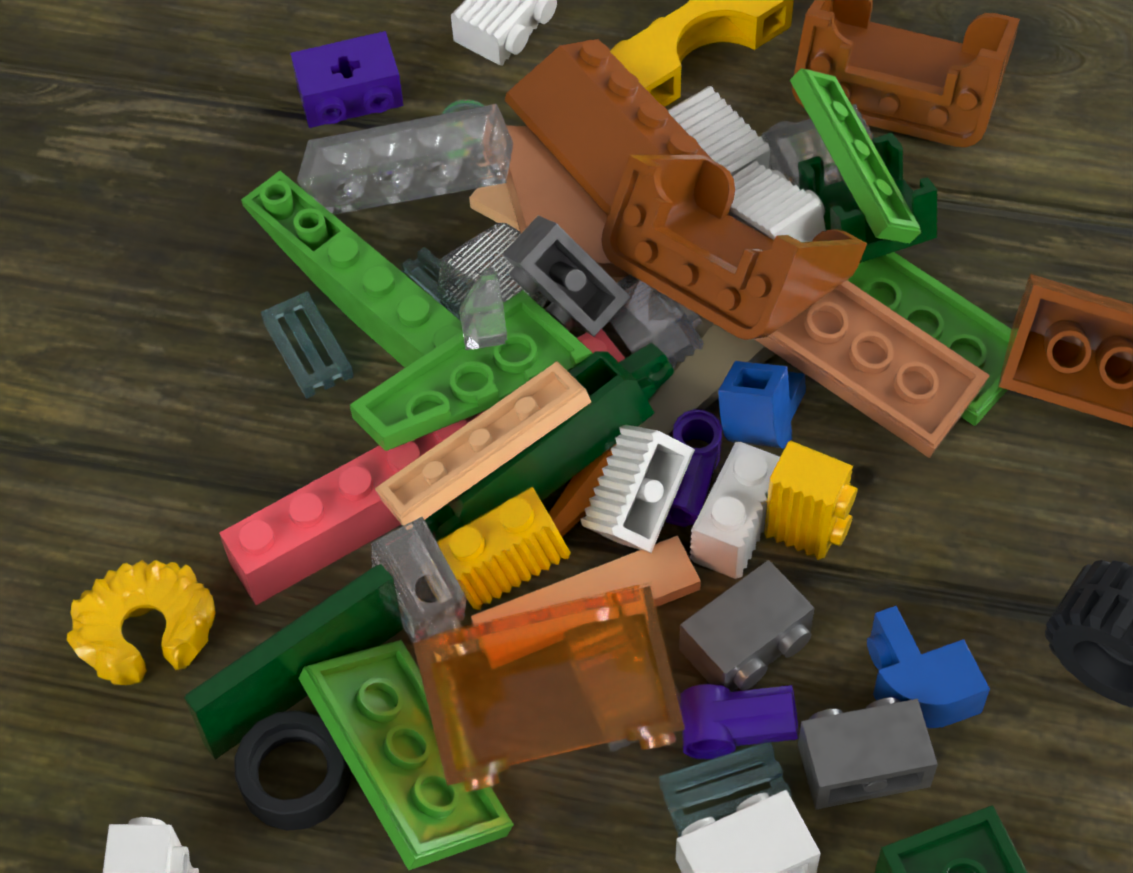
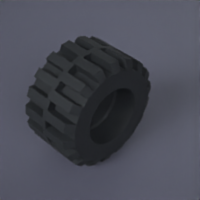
M1105 560L1094 561L1092 565L1087 564L1082 568L1046 623L1045 638L1050 642L1049 648L1052 653L1060 660L1065 669L1080 682L1110 700L1133 708V566L1115 560L1112 563Z

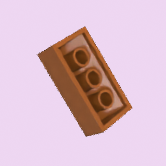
M599 39L560 45L511 88L505 97V102L607 215L612 206L629 155H704L712 159L701 148L697 140L682 128L669 114L668 110L643 87L638 78L630 73Z
M1030 274L1012 326L999 387L1133 427V304Z

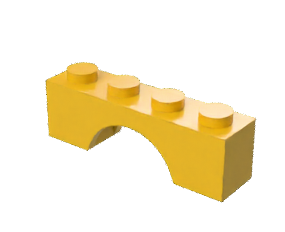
M689 0L685 5L666 17L656 19L648 28L632 38L620 41L610 52L630 73L638 78L643 87L661 105L666 107L681 97V61L690 52L703 45L717 42L736 43L756 50L791 27L794 0Z

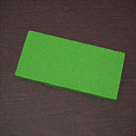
M895 252L859 263L853 276L848 279L849 282L990 375L985 385L961 416L976 426L1007 391V389L999 387V380L1012 329Z
M402 640L304 666L298 679L408 870L495 841L509 834L514 824Z

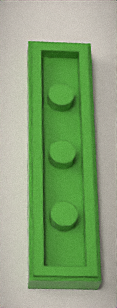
M801 68L790 79V82L860 210L865 215V219L875 237L910 244L921 233L920 226L836 76Z

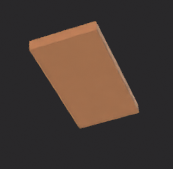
M497 125L494 142L520 233L539 215L557 223L610 277H633L607 259L602 248L601 238L608 215L528 126Z
M848 280L768 337L754 339L928 458L932 456L990 376Z

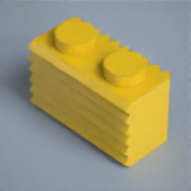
M790 440L769 479L764 525L766 539L774 537L776 543L784 541L786 547L794 545L797 551L804 549L807 556L815 554L817 560L825 558L831 544L840 547L852 522L853 516L849 515L858 490V488L851 486L849 483L853 466Z
M533 486L434 543L436 547H439L437 549L442 554L443 561H446L444 562L446 563L445 565L449 566L447 568H450L448 569L450 574L454 575L452 576L454 581L457 582L456 584L459 585L458 587H460L473 609L481 610L483 603L491 604L492 598L500 599L502 592L510 593L512 586L520 587L521 582H529L532 575L539 576L541 569L549 571L551 564L559 565L560 559H568L571 553Z

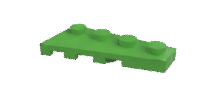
M522 290L351 403L352 418L385 451H388L488 410L557 361L569 372L589 357L592 352Z

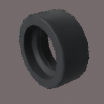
M300 710L277 712L258 721L243 736L234 757L235 780L250 812L266 825L286 831L308 829L328 819L343 803L350 785V768L321 717ZM299 741L311 743L320 748L327 760V774L324 781L313 792L298 799L281 800L271 797L263 790L259 782L258 769L261 761L273 749L285 743Z

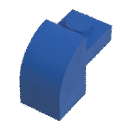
M734 361L718 390L721 425L726 440L734 443L743 442L751 445L785 448L787 443L792 440L791 420L806 392L805 374L788 372V366Z
M897 606L875 613L871 635L867 638V647L870 657L878 669L873 692L876 700L897 698L900 702L918 699L927 728L948 726L982 713L990 688L964 639L921 654Z

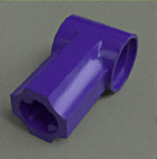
M694 409L687 411L679 416L674 424V439L684 444L688 440L700 439L708 445L703 448H693L695 451L665 519L666 523L686 527L696 522L706 502L713 473L720 460L722 426L712 413L705 410Z
M703 684L685 689L680 694L683 752L689 757L717 759L732 754L736 746L798 739V717L792 685L731 692L729 688L721 685Z

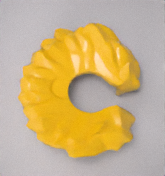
M141 560L133 566L123 563L117 571L108 570L103 579H96L92 589L85 590L79 600H73L70 612L73 626L72 631L67 633V641L78 657L97 671L98 677L110 680L114 685L141 683L147 671L146 664L136 647L123 638L122 624L124 620L129 617L144 615L155 609L161 612L166 619V629L161 644L163 656L175 670L186 669L208 642L209 630L213 625L216 614L213 596L208 588H204V584L197 583L194 572L187 564L179 568L176 562H170L166 565L157 560L150 564Z

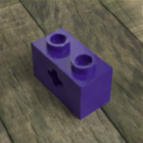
M386 31L290 53L297 88L309 128L325 124H335L342 120L372 113H382L389 109L404 106L400 76Z

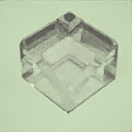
M494 267L485 268L460 306L459 314L466 350L503 345L505 340H508L498 273L494 271Z

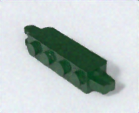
M653 342L620 362L609 352L595 351L569 371L586 389L591 400L590 404L413 527L411 532L420 541L431 539L428 540L431 542H427L431 543L427 544L430 546L425 547H430L427 548L429 549L427 551H429V554H434L431 555L433 556L432 558L439 559L442 557H440L439 552H436L438 550H436L435 545H432L434 544L432 542H437L532 486L540 500H544L615 445V437L621 435L619 427L623 425L638 427L655 414L648 400L674 374L673 367L668 361L667 356Z

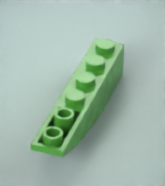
M277 172L241 199L243 207L309 279L350 320L405 368L468 327L283 172Z

